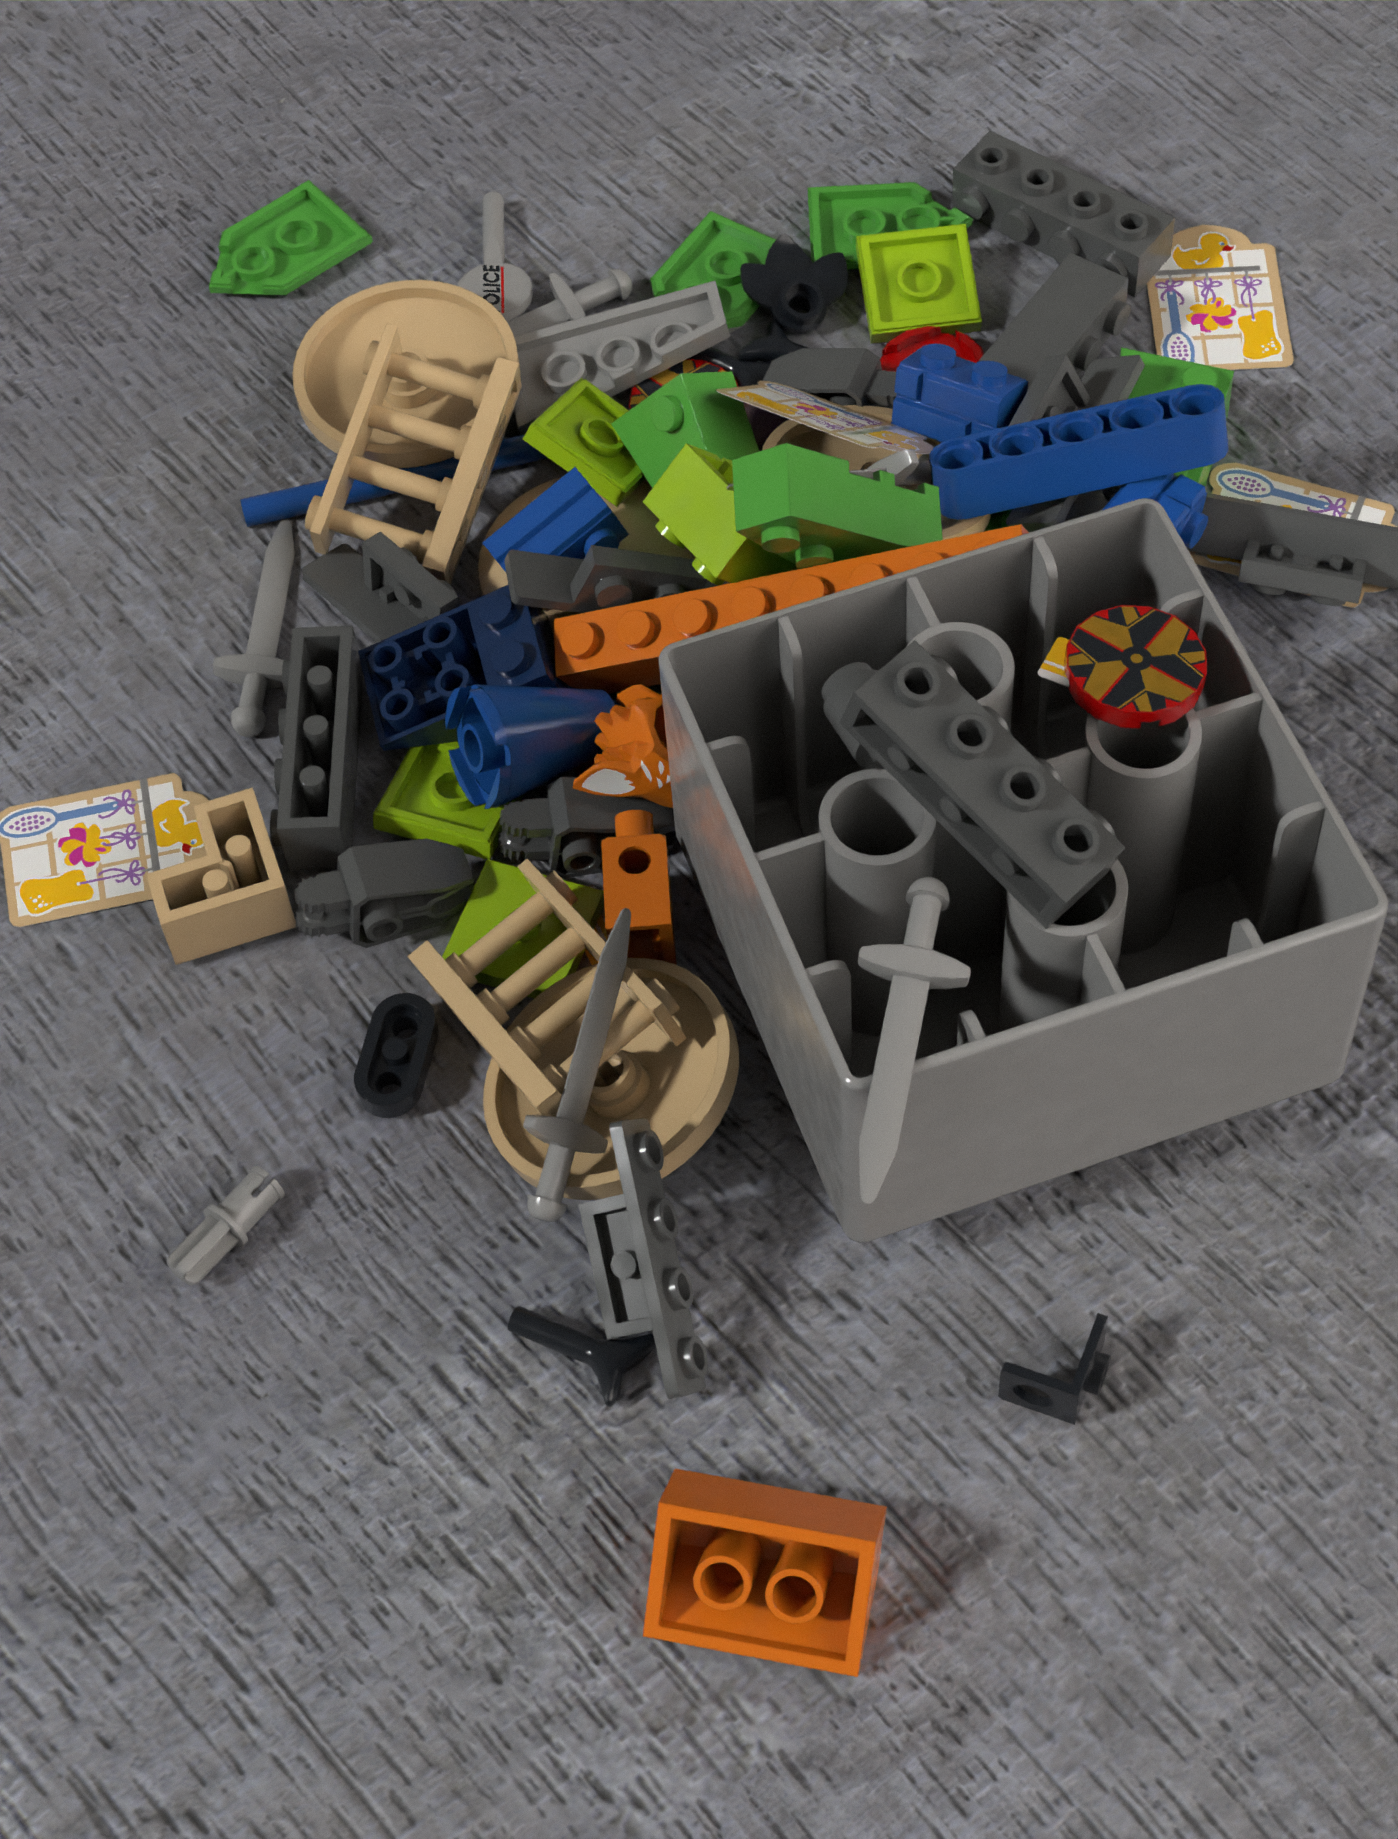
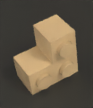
M253 787L193 805L192 808L207 855L146 874L160 925L175 965L296 927V920Z

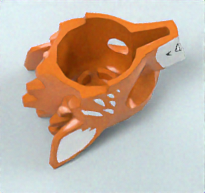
M642 684L632 685L617 694L616 702L620 705H614L610 713L600 712L596 716L594 722L602 732L595 737L594 742L603 752L602 754H596L594 758L595 764L574 779L573 789L594 795L641 797L659 805L673 808L662 694L660 695Z

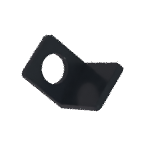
M1100 1313L1097 1314L1072 1384L1010 1362H1004L1000 1372L999 1398L1075 1425L1086 1392L1097 1396L1100 1394L1109 1368L1111 1355L1101 1352L1105 1340L1108 1316ZM1019 1385H1028L1035 1387L1037 1389L1042 1390L1050 1397H1041L1034 1395L1032 1393L1027 1392Z

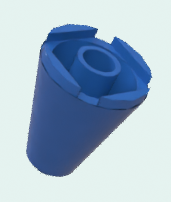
M470 684L466 687L454 689L447 703L445 726L446 730L457 729L459 748L448 751L459 786L472 804L475 806L486 804L484 809L500 807L593 760L596 754H602L603 750L594 742L595 737L602 732L594 722L595 718L600 712L610 713L614 705L620 704L616 700L611 699L607 692L600 689Z

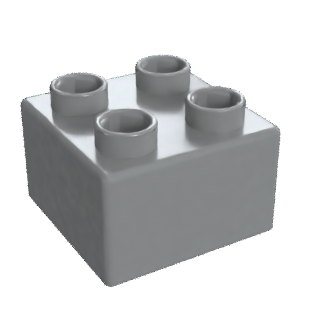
M1148 498L1137 499L677 641L666 646L661 651L658 661L676 837L840 1225L849 1239L858 1243L879 1239L1332 1084L1343 1074L1388 911V899L1176 528L1159 502ZM1119 605L1149 606L1175 615L1195 631L1206 650L1207 659L1205 685L1195 707L1176 722L1159 726L1160 720L1141 722L1140 729L1121 728L1094 718L1075 702L1068 689L1069 687L1040 677L1038 670L1058 637L1070 640L1076 626L1092 614ZM916 640L930 655H936L945 660L956 673L959 684L982 706H988L998 712L1006 721L1011 735L1033 757L1044 759L1052 765L1061 777L1063 786L1086 809H1092L1101 814L1112 826L1116 838L1126 848L1106 875L1050 927L1045 929L886 769L863 768L857 764L824 714L823 707L825 701L822 698L821 691L824 683L834 672L855 662H864L873 670H880L910 643ZM921 877H933L944 883L949 894V906L946 910L940 912L933 950L955 958L969 966L970 978L965 987L929 989L897 1153L875 1201L871 1205H865L860 1198L859 1140L892 982L861 968L858 965L859 951L863 946L903 944L911 908L906 902V893L915 880Z

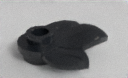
M784 233L777 238L769 249L764 265L757 263L741 265L740 278L743 290L754 303L771 310L773 318L784 330L794 334H807L821 326L827 313V306L843 296L848 282V268L845 257L841 252L825 255L812 263L811 259L798 244ZM790 306H801L805 309L806 313L796 312Z

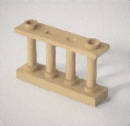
M386 323L380 342L372 340L366 351L363 374H366L367 377L322 497L315 495L310 502L305 519V528L310 532L315 552L323 555L328 552L335 532L364 541L382 532L400 548H407L416 556L418 563L422 564L438 580H445L451 585L522 387L520 364L497 356L491 375L482 374L480 378H476L401 355L402 347L398 326ZM392 377L473 401V407L477 408L478 411L472 427L463 425L462 429L459 430L382 406ZM373 428L454 452V458L460 461L453 479L445 477L441 482L363 458ZM354 480L435 504V510L441 512L435 530L426 529L424 534L343 510Z
M525 859L517 867L536 892L525 903L459 957L453 952L444 960L428 940L407 957L540 1115L556 1117L573 1054L557 1068L550 1064L540 1071L534 1063L543 1056L539 1051L585 1013L596 970L523 1030L517 1025L507 1033L502 1025L510 1019L507 1014L508 1011L585 948L599 962L606 942L572 907L578 899L564 880L554 870L544 877L528 859ZM553 913L567 928L566 931L492 992L485 988L475 996L470 990L478 983L475 977L550 914ZM626 964L621 987L635 1003L610 1023L599 1067L653 1022L676 1047L687 1039L672 1017L680 1007L670 993L656 978H653L645 985Z

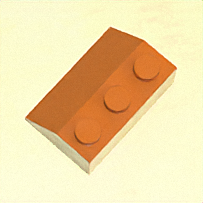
M675 1468L658 1502L643 1637L858 1677L878 1575L887 1506Z

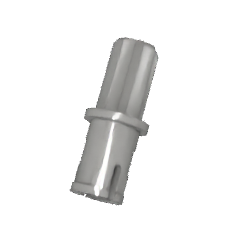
M254 1166L248 1171V1175L217 1206L208 1205L204 1209L206 1218L168 1256L167 1265L173 1271V1274L191 1286L196 1285L234 1246L243 1247L248 1242L246 1233L276 1202L285 1196V1192L278 1181L274 1178L257 1197H253L252 1195L264 1184L263 1181L269 1176L267 1171Z

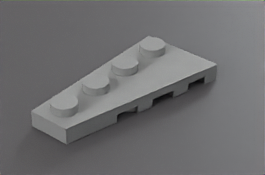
M716 281L514 336L519 357L522 386L514 407L521 435L526 434L529 426L581 377L609 397H612L730 338Z

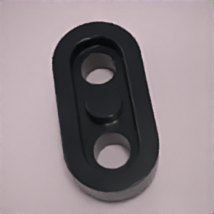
M412 993L392 995L384 999L372 1014L354 1073V1085L361 1105L374 1116L381 1118L401 1116L409 1112L421 1097L439 1030L433 1007L425 998ZM406 1029L416 1031L409 1038L397 1037L401 1031ZM395 1084L400 1086L395 1092L388 1094L380 1093L387 1085Z

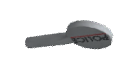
M488 192L484 195L482 201L483 265H479L466 272L458 281L457 286L481 296L492 304L506 321H510L523 314L530 306L533 288L530 277L520 267L505 263L504 198L500 193Z

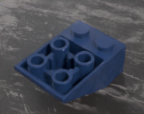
M509 585L358 651L380 747L384 751L458 742L457 729L446 730L445 726L448 699L456 688L466 687L470 684L568 688L565 682L556 677L555 642L548 616L542 608L514 604L511 601Z

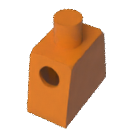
M645 810L620 812L615 816L616 837H607L601 840L607 939L621 910L628 908L631 911L627 958L657 959L677 965L670 864L666 835L654 834L653 815Z

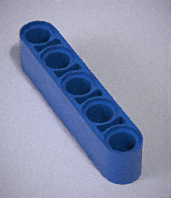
M1189 385L941 442L929 454L933 485L939 487L941 515L956 520L970 519L1216 463L1224 458L1228 452L1224 394L1220 389L1212 385Z

